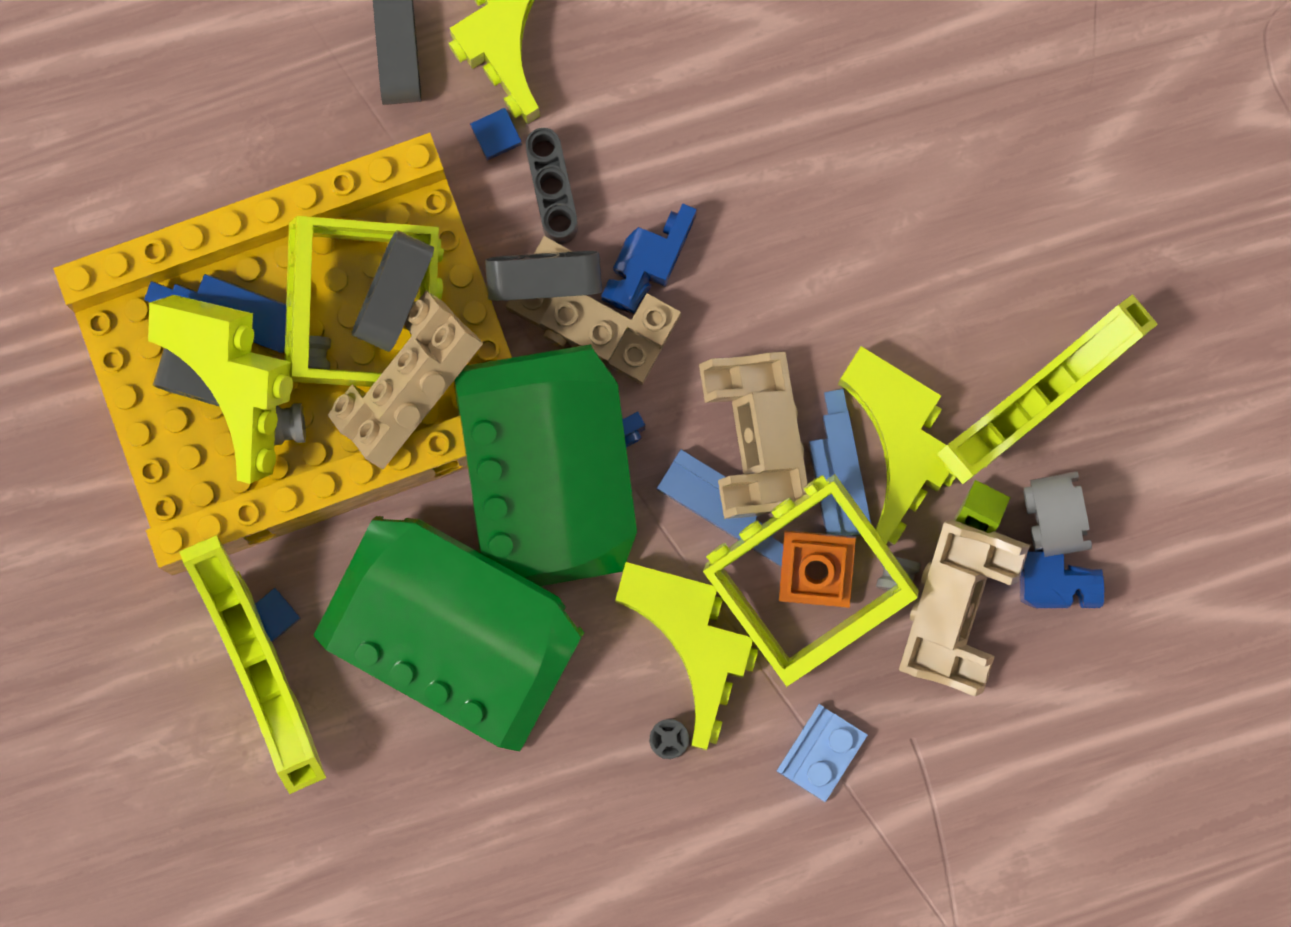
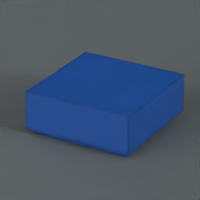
M502 108L470 123L487 161L522 145V141L506 108Z
M277 588L272 589L255 603L263 627L272 643L301 619Z

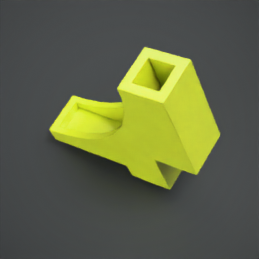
M474 0L478 6L485 4V6L449 28L453 40L448 45L458 61L461 63L467 60L472 69L486 61L487 64L482 66L490 82L494 86L501 84L508 96L503 98L512 115L515 118L521 115L525 122L529 124L540 117V111L525 79L522 67V40L526 21L535 0Z
M171 295L150 302L148 342L162 346L180 357L201 377L212 392L224 414L231 433L235 450L237 481L251 484L272 475L276 463L274 451L275 429L278 423L276 406L290 401V394L293 388V380L290 377L292 362L251 352L254 341V331L252 329L253 313L177 295Z
M860 346L840 378L838 385L851 394L865 410L880 438L886 463L887 484L882 513L875 530L885 544L889 541L895 545L907 526L901 522L909 508L916 512L928 493L922 489V486L925 484L937 492L942 484L950 487L956 477L947 471L943 460L937 455L946 444L921 430L923 425L930 429L942 411L940 407L936 406L941 395Z
M626 562L615 603L636 611L652 622L668 638L680 655L687 670L694 696L695 724L691 747L707 750L709 743L717 744L723 721L715 719L719 704L727 706L733 683L726 681L727 674L743 678L745 670L753 672L759 649L751 647L753 642L751 637L708 626L709 619L717 621L723 600L721 597L716 596L717 590L714 586Z

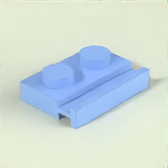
M818 704L776 771L823 802H826L868 735Z

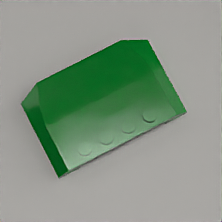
M591 344L466 365L453 382L460 415L480 553L538 586L623 572L637 534L619 389L616 379L604 365Z
M375 516L371 520L313 636L328 652L495 746L520 752L581 641L584 631L580 626L577 628L565 612L566 606L558 596L428 523L416 518L393 520L383 519L384 516Z

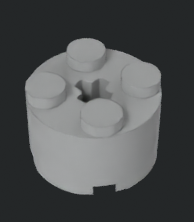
M1077 471L1030 480V487H1024L1023 493L1027 514L1035 513L1037 526L1031 527L1034 551H1043L1045 557L1092 549L1091 540L1083 541V535H1088L1087 530L1090 529L1082 487H1073L1072 482H1076L1079 479Z

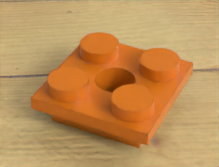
M785 530L779 601L850 608L856 537ZM812 561H821L827 566L828 575L820 580L812 579L806 572V566Z

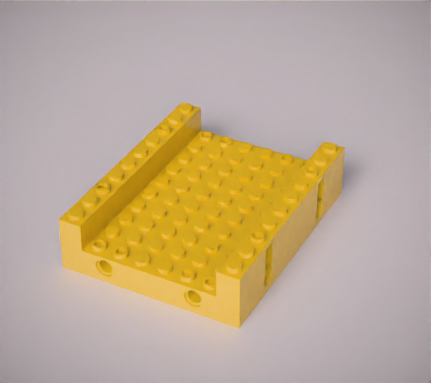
M430 132L53 268L65 304L75 313L146 514L150 529L145 531L158 568L172 576L187 571L179 551L216 535L226 553L231 555L467 468L454 382H452L384 469L366 460L355 443L341 434L328 416L337 398L345 394L350 386L293 382L290 401L278 406L284 409L290 408L294 403H302L306 442L296 443L294 440H285L282 445H275L276 463L273 468V474L251 484L237 481L233 441L226 419L219 406L152 386L164 347L148 342L150 302L144 300L150 282L154 281L172 289L175 284H179L198 292L204 274H209L286 304L289 222L296 216L439 227L441 248L444 249L443 259L441 262H438L437 278H442L443 281L441 300L483 343L467 365L512 358L492 301L488 299L485 282ZM312 237L309 336H322L331 339V347L327 350L326 359L330 362V370L383 373L412 336L404 325L396 344L390 352L352 336L356 319L389 242ZM254 342L252 344V353L281 360L285 358V353L277 352ZM356 386L366 393L371 388L364 386Z

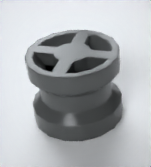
M666 719L658 722L650 732L649 743L657 756L662 759L671 760L678 758L685 752L689 743V735L682 723Z

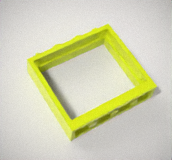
M296 216L289 222L284 360L292 362L290 377L293 382L348 386L353 384L355 386L372 387L382 374L376 372L308 368L312 237L390 242L396 230H399L434 247L433 256L417 292L416 301L420 299L426 290L441 300L443 281L442 278H437L438 262H441L443 259L444 249L441 248L439 227Z
M836 474L827 480L823 475L817 477L804 487L806 494L795 502L791 498L784 500L772 509V518L762 525L758 520L754 521L738 534L741 537L739 541L730 547L723 543L706 556L709 561L705 564L703 573L786 687L918 598V588ZM832 494L897 585L789 658L724 568Z

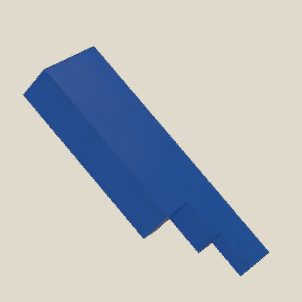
M204 274L198 292L179 284H175L172 289L154 281L150 282L144 298L148 302L177 295L253 313V342L277 352L285 353L286 304L209 274Z

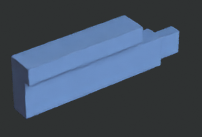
M844 389L824 392L828 415L823 416V423L827 439L809 441L808 443L814 477L816 479L823 475L827 480L836 474L870 521ZM832 494L819 502L826 534L853 537L861 535Z
M683 450L679 451L657 487L658 491L738 541L741 539L738 534L745 527L756 521L758 517L724 519L718 480L725 478V476ZM774 534L752 548L782 567L783 544L772 538Z

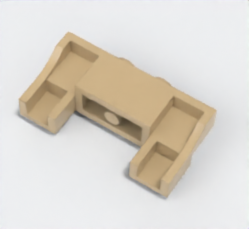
M544 236L534 254L572 251ZM646 293L632 320L587 295L509 300L506 305L508 311L546 331L543 337L561 348L566 343L572 347L591 344L605 365L641 385L645 382L681 316L680 311Z
M427 290L419 300L412 304L404 325L412 334L411 338L367 393L352 384L345 394L337 398L332 410L328 414L339 432L355 443L364 458L381 469L386 467L483 345L477 335L465 326L442 300Z
M771 352L733 358H715L699 364L705 403L732 401L744 473L743 475H730L718 480L724 519L755 517L771 513L772 509L784 500L791 498L795 502L805 495L804 487L808 483L803 459L804 447L800 441L797 423L798 411L793 400L786 352Z
M955 520L944 522L933 560L926 565L922 574L921 583L925 586L921 599L916 600L911 610L910 620L913 621V625L899 671L917 678L947 685L972 696L982 694L995 656L966 644L987 577L1010 586L1018 583L1030 545L994 531L986 533Z

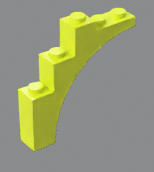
M1133 294L1015 392L939 451L937 455L943 460L947 471L957 477L962 484L966 483L1096 378L1155 328L1158 323Z
M216 535L179 551L183 564L200 593L233 662L267 744L276 772L288 793H294L325 779L326 775L302 708L287 682L277 651L261 622L253 596L240 572L236 571L218 536Z

